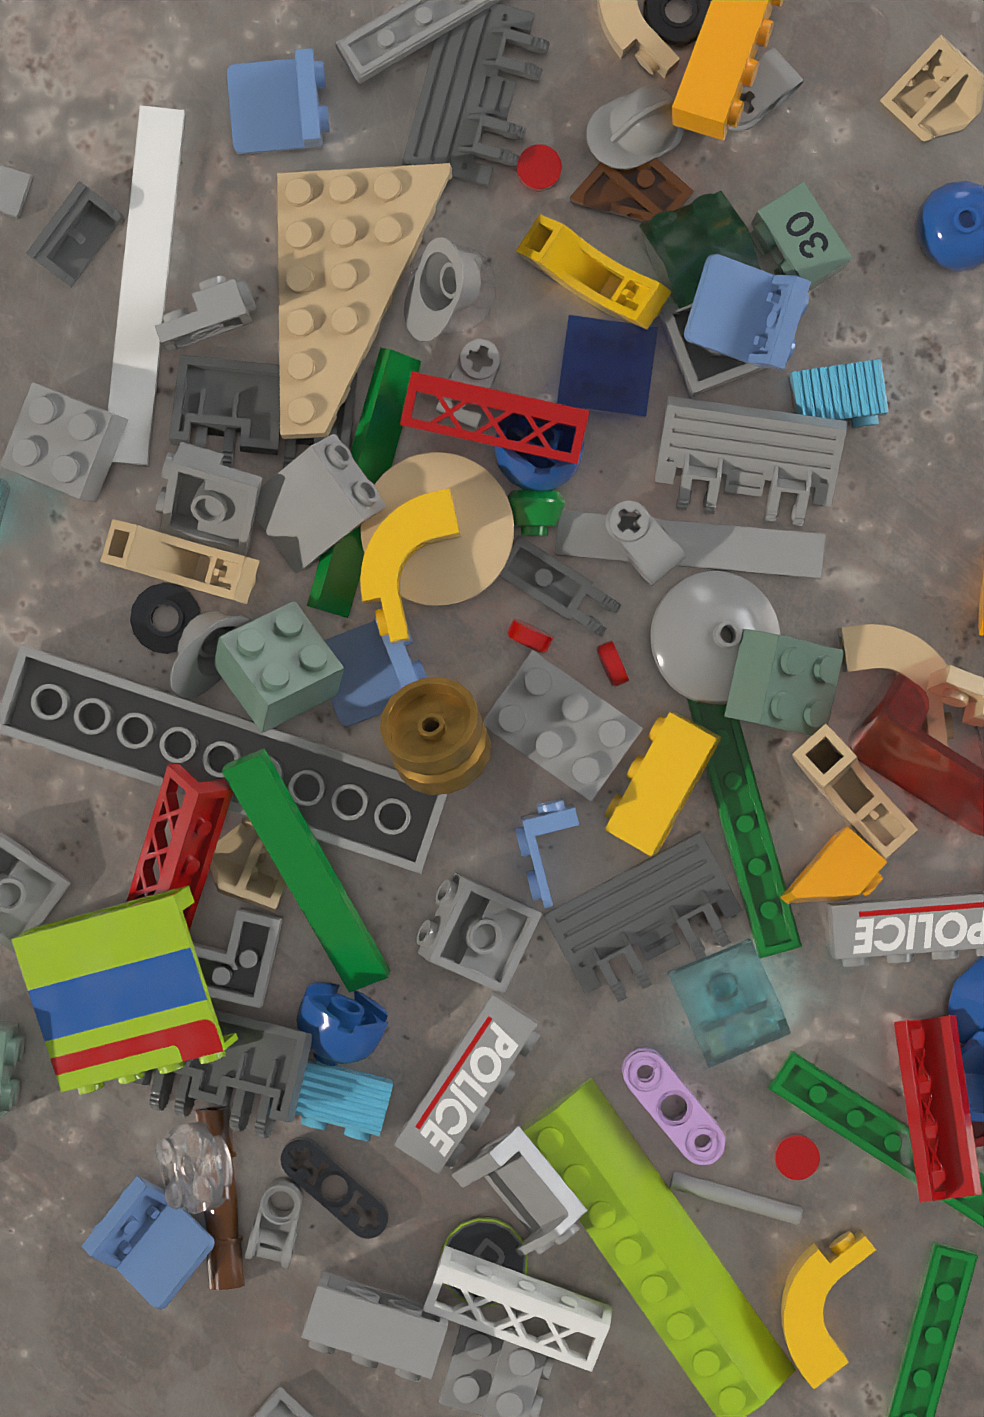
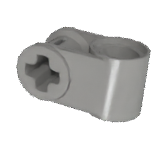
M774 47L757 60L759 61V67L752 87L744 86L739 100L750 104L747 113L743 110L738 126L736 128L729 126L728 129L736 132L747 131L773 108L778 107L803 84L804 80Z
M475 339L470 341L462 349L454 371L448 379L492 389L501 365L498 349L489 340ZM481 348L488 349L487 356L493 361V364L490 368L483 366L480 372H476L473 370L474 363L468 359L471 352L478 354ZM445 400L450 409L459 403ZM438 402L435 412L443 414L446 411L441 403ZM466 405L455 412L454 416L458 421L477 428L484 411L481 407Z
M631 500L623 501L613 506L607 513L605 519L606 530L624 551L630 563L650 585L653 586L686 557L685 552L674 538L655 521L640 503ZM620 510L625 515L631 512L636 514L637 519L633 522L636 528L634 533L630 529L624 531L618 529L617 525L621 522V518L618 515Z
M279 1177L267 1185L260 1202L257 1218L252 1226L245 1255L246 1259L252 1260L254 1256L281 1262L283 1268L289 1269L298 1233L296 1228L303 1204L302 1188L293 1179ZM284 1191L293 1198L294 1206L286 1211L278 1210L272 1205L270 1196L275 1192Z

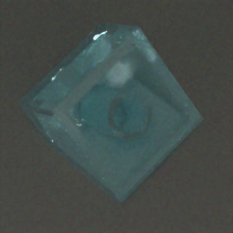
M750 938L668 973L708 1068L791 1034L780 1001Z

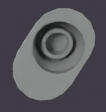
M646 86L640 87L603 105L592 114L587 124L586 140L590 151L600 162L607 166L624 170L641 166L670 152L679 145L684 135V128L673 125L672 106L676 96L673 97L671 93L663 88Z
M445 237L434 238L427 244L405 298L404 317L406 327L411 335L421 342L433 341L439 337L448 326L454 312L466 309L472 305L480 292L482 258L477 254L458 250L455 244Z
M206 611L193 618L183 631L178 645L179 655L173 664L170 675L171 689L176 696L184 699L196 698L219 682L222 677L214 667L219 637L253 620L244 615L228 616L220 611Z

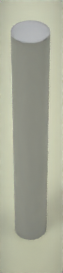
M676 1171L673 1172L670 1181V1189L795 1225H799L803 1208Z

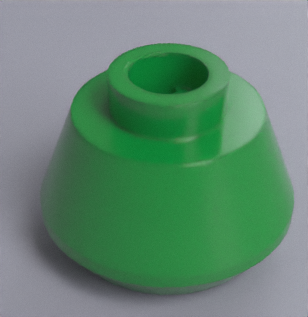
M514 490L507 496L512 509L514 527H521V536H548V528L557 527L566 504L565 499L558 491Z

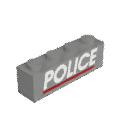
M984 891L827 903L831 957L835 960L842 959L844 967L870 965L869 957L887 956V963L913 962L915 953L931 952L933 960L959 958L958 950L976 949L977 956H984Z
M492 991L396 1136L393 1145L438 1175L444 1165L452 1169L466 1148L460 1141L468 1129L471 1128L476 1132L491 1109L486 1107L485 1103L493 1091L500 1095L503 1093L515 1074L509 1067L519 1053L526 1057L538 1040L540 1034L534 1031L538 1025L537 1020Z

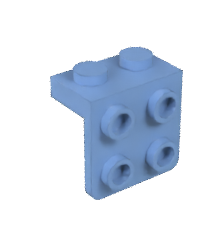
M313 48L295 50V59L239 63L228 67L227 83L233 147L237 153L252 154L323 147L322 133L330 132L328 106L319 105L318 88H326L325 68L323 60H315Z
M720 254L709 255L699 281L685 327L684 337L690 343L757 367L785 369L786 363L793 355L795 349L794 336L799 320L808 307V290L811 281L793 275H773Z
M375 618L372 622L324 640L344 667L338 694L331 699L338 720L343 726H351L381 714L389 699L402 687L419 679L427 678L421 661L418 660L412 663L406 646L413 643L410 632V641L393 645L390 642L389 635L380 636Z
M562 798L536 804L538 812L521 816L523 827L515 828L522 857L531 855L535 869L526 872L533 901L542 899L544 908L553 907L535 836L580 825L573 803L565 805Z
M136 1176L132 1183L123 1190L120 1198L105 1217L94 1227L92 1233L81 1247L91 1257L117 1269L151 1306L162 1310L168 1306L210 1253L215 1241L166 1190Z

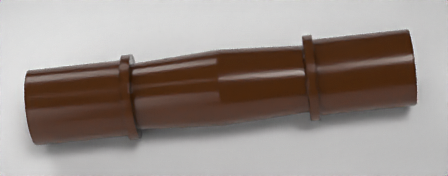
M230 1106L205 1107L195 1110L198 1144L196 1160L201 1161L202 1203L206 1231L215 1241L213 1249L207 1255L209 1289L228 1290L245 1286L241 1244L243 1235H239L238 1195L233 1166V1157H236L237 1154L233 1145V1132L229 1126Z

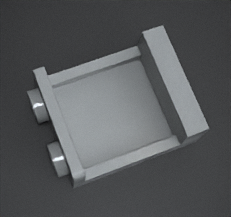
M332 434L311 445L261 486L255 518L295 574L319 561L324 553L366 520L381 512L386 507V504L379 496L375 485L366 478L356 464L350 450L341 443L335 434Z
M519 1126L480 1147L451 1174L462 1188L482 1177L489 1182L529 1232V1236L515 1249L520 1257L534 1250L540 1255L555 1242L560 1245L568 1240L579 1229L575 1222L587 1211Z

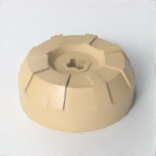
M445 452L423 453L397 463L375 483L379 496L386 504V507L361 524V541L364 553L379 525L402 504L420 495L450 488L461 537L426 545L409 558L400 578V596L402 598L426 606L442 607L456 605L476 597L499 577L511 553L514 539V520L509 500L503 488L484 467L457 454Z

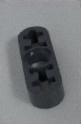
M297 1137L285 1145L280 1158L284 1172L354 1234L361 1238L370 1239L379 1236L385 1230L389 1218L385 1203L315 1141L307 1137ZM305 1147L311 1151L309 1161L317 1169L321 1161L330 1166L318 1175L314 1185L306 1180L313 1175L310 1169L304 1165L296 1169L291 1165L294 1157L290 1151L293 1148L299 1152L304 1150ZM338 1175L346 1181L348 1191L343 1198L332 1200L324 1195L322 1182L328 1176ZM356 1190L363 1195L357 1199V1204L367 1211L372 1206L377 1208L376 1219L379 1224L376 1227L370 1223L365 1227L360 1226L358 1222L361 1215L352 1206L348 1214H345L340 1209L351 1201Z

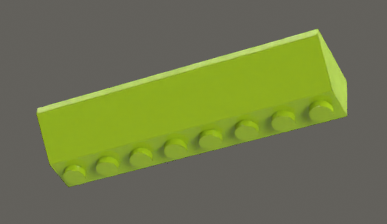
M591 1077L520 1128L587 1209L579 1218V1221L716 1417H746L761 1407L796 1369Z

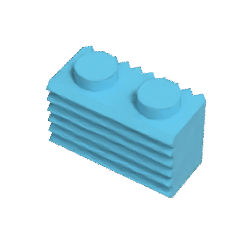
M881 359L794 371L789 375L794 414L843 421L851 420L852 428L878 425V416H884L889 413Z
M308 1058L295 1115L302 1116L300 1122L302 1125L326 1130L328 1123L345 1127L344 1135L370 1141L371 1134L376 1136L381 1134L394 1080L339 1065L328 1066Z

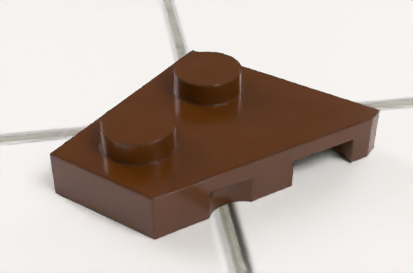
M657 158L627 170L611 168L600 162L570 196V200L577 205L664 227L691 197L694 190Z

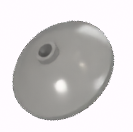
M706 571L691 575L671 587L656 608L650 633L654 660L665 680L681 695L702 704H727L743 628L780 634L777 616L766 596L754 584L741 576L724 571ZM723 627L728 628L731 632L729 643L724 642L720 636Z

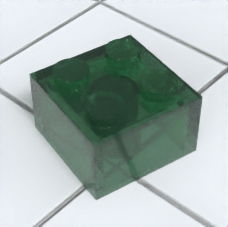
M722 191L714 194H703L688 205L674 211L660 212L653 216L650 221L639 225L653 270L663 285L672 291L670 296L679 309L693 303L703 268L709 255L720 254L761 270L749 229Z

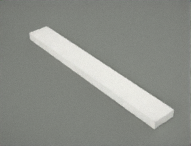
M141 105L139 109L108 404L109 412L129 420L112 463L149 467L161 342L155 326L164 323L162 316L165 315L185 110Z

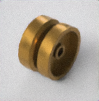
M444 677L419 679L405 685L395 693L381 713L380 733L390 757L393 759L400 778L413 790L428 795H441L463 789L482 774L490 759L491 740L472 694L459 682Z

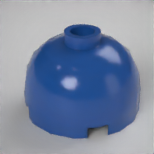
M969 181L946 183L932 191L919 207L914 224L916 242L920 249H923L925 255L937 267L953 272L974 270L984 264V186Z
M512 414L498 423L509 440L519 442L534 432L526 417ZM533 419L538 428L548 423ZM556 424L542 433L551 449L571 453L576 428ZM538 436L527 443L544 447ZM583 441L578 465L494 446V453L500 471L510 483L523 490L552 491L567 483L577 472L585 443Z
M317 982L308 985L296 1018L298 1030L312 1033L310 1051L313 1052L314 1058L328 1066H337L338 1063L350 1064L367 1058L375 1051L387 1027L388 1022L386 1020L388 1014L386 1010L375 1000L355 990L354 999L337 993L340 985Z

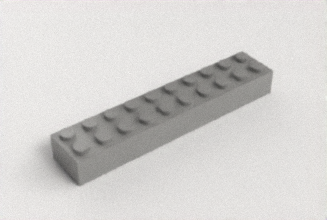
M20 645L0 704V734L159 787L162 785L167 765L177 763L198 782L222 779L227 782L222 773L225 764L264 748L316 839L420 874L422 873L448 795H428L413 790L400 778L395 768L276 728L261 733L252 720L26 645ZM178 785L176 792L185 795L186 791ZM233 792L228 810L246 815Z

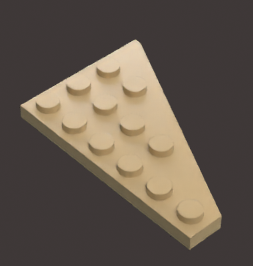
M450 163L277 173L280 435L283 439L329 436L337 419L336 414L340 405L345 402L351 390V382L362 360H365L380 329L379 324L394 300L393 295L405 270L408 271L423 239L422 234L437 210L436 205L448 180L451 181L452 179Z

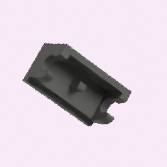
M79 181L26 254L72 288L124 216L114 206Z

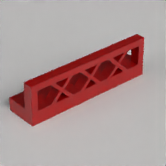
M412 371L400 425L578 465L590 411ZM417 393L438 398L446 412L430 422L412 418ZM445 400L459 403L450 409ZM466 405L477 406L483 409L490 422L474 432L468 431L461 427L454 413ZM489 409L504 413L494 419ZM512 414L526 417L534 429L533 433L519 442L507 439L498 425L499 422ZM447 417H450L455 427L441 425L438 423H440ZM533 419L548 423L538 428ZM556 424L576 428L571 453L551 449L542 433ZM494 427L500 437L482 433ZM538 436L544 447L527 443Z
M179 763L167 765L126 902L189 885L194 903L184 909L183 914L190 932L233 795V790L228 782L224 779L198 782ZM178 785L186 791L181 808L179 807L176 793ZM167 821H169L172 835L169 846L165 834ZM156 858L160 871L158 884H156L153 870Z
M956 1015L894 1022L920 1203L982 1195Z

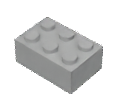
M533 650L483 720L487 729L591 802L643 729Z
M322 1271L301 1338L309 1340L308 1346L314 1350L334 1354L335 1349L353 1354L351 1359L358 1364L377 1368L378 1363H382L396 1368V1375L419 1382L422 1376L432 1379L448 1329L449 1320L423 1311L424 1303Z

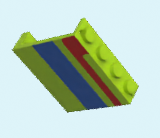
M189 885L32 927L11 939L61 1093L77 1088L80 1095L91 1093L103 1088L105 1081L118 1079L119 1084H127L145 1076L144 1071L158 1068L160 1074L170 1073L185 1066L184 1061L199 1058L201 1064L213 1062L226 1056L225 1050L238 1040L236 1033L222 1036L187 927L183 910L194 903Z

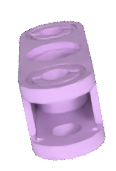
M640 1047L630 1051L622 1064V1075L630 1091L688 1160L698 1165H710L716 1162L722 1156L725 1149V1136L718 1123L661 1054L648 1047ZM642 1065H649L653 1069L651 1075L646 1078L639 1077L637 1070ZM676 1094L684 1098L686 1105L680 1115L669 1117L662 1113L661 1104L667 1096ZM700 1134L709 1136V1141L704 1146L694 1144L695 1138Z

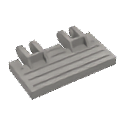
M668 396L655 482L674 484L676 467L683 468L677 509L687 510L691 501L692 479L709 481L703 500L704 512L715 514L722 474H726L724 492L762 497L765 480H769L771 483L766 505L765 521H776V517L779 515L782 491L797 494L791 518L793 525L803 526L811 486L814 487L813 504L832 507L847 432V421Z

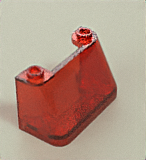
M900 673L886 674L852 728L848 738V747L857 756V760L968 831L984 836V769L920 730L919 727L929 710V698L926 692L918 684Z

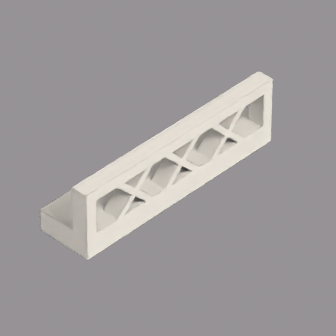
M444 1246L435 1277L423 1306V1311L592 1372L610 1328L613 1306ZM442 1283L461 1289L467 1301L456 1306H450L436 1299ZM491 1301L498 1302L504 1305L509 1317L494 1322L484 1317L479 1306ZM534 1316L546 1320L552 1332L539 1337L527 1334L522 1321ZM580 1332L594 1337L588 1354L585 1355L569 1349L564 1337Z

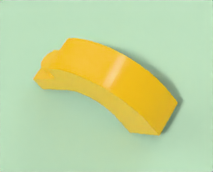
M541 214L538 215L515 251L572 293L632 327L638 325L648 330L653 320L660 314L664 303L672 292L662 283L612 260L584 241L566 225Z
M450 488L420 495L399 506L379 525L365 551L360 576L362 601L365 605L379 601L382 602L383 608L375 610L380 636L389 635L390 642L393 645L410 641L400 596V578L405 564L415 552L426 545L461 537Z
M861 1229L855 1234L847 1231L836 1238L829 1246L832 1251L826 1256L814 1242L798 1258L783 1288L780 1305L783 1337L795 1365L813 1389L817 1388L849 1363L845 1353L826 1330L823 1310L828 1292L836 1281L876 1251Z

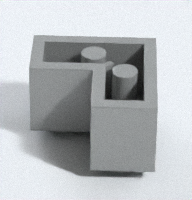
M240 907L236 910L227 950L193 942L210 997L255 1008L262 1007L284 917Z

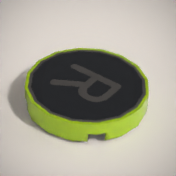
M484 1216L462 1221L448 1233L441 1248V1254L444 1246H448L527 1275L528 1253L520 1257L515 1251L523 1242V1238L512 1225L496 1217ZM445 1284L457 1299L464 1302L467 1301L461 1289ZM491 1301L481 1306L491 1307L500 1303Z

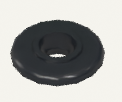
M644 0V20L669 45H687L697 41L712 1L684 0L690 5L692 15L685 22L675 23L665 13V7L671 0Z
M160 583L148 587L138 595L132 605L130 623L133 634L141 645L153 652L169 654L178 651L179 641L185 627L193 618L200 614L197 601L189 591L177 584ZM160 605H169L178 612V624L171 631H160L153 625V613Z

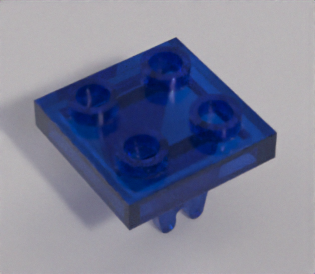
M568 315L556 403L589 411L646 418L658 327L649 326L648 330L632 323Z

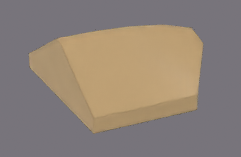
M940 35L880 99V102L923 142L929 141L935 137L963 130L981 112L984 94V74L946 38Z
M248 816L244 817L238 826L218 840L210 865V871L218 893L275 913L288 886Z

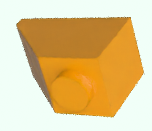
M846 826L835 832L780 898L786 903L849 900L860 894L867 897L882 881L883 876L878 872L887 861Z

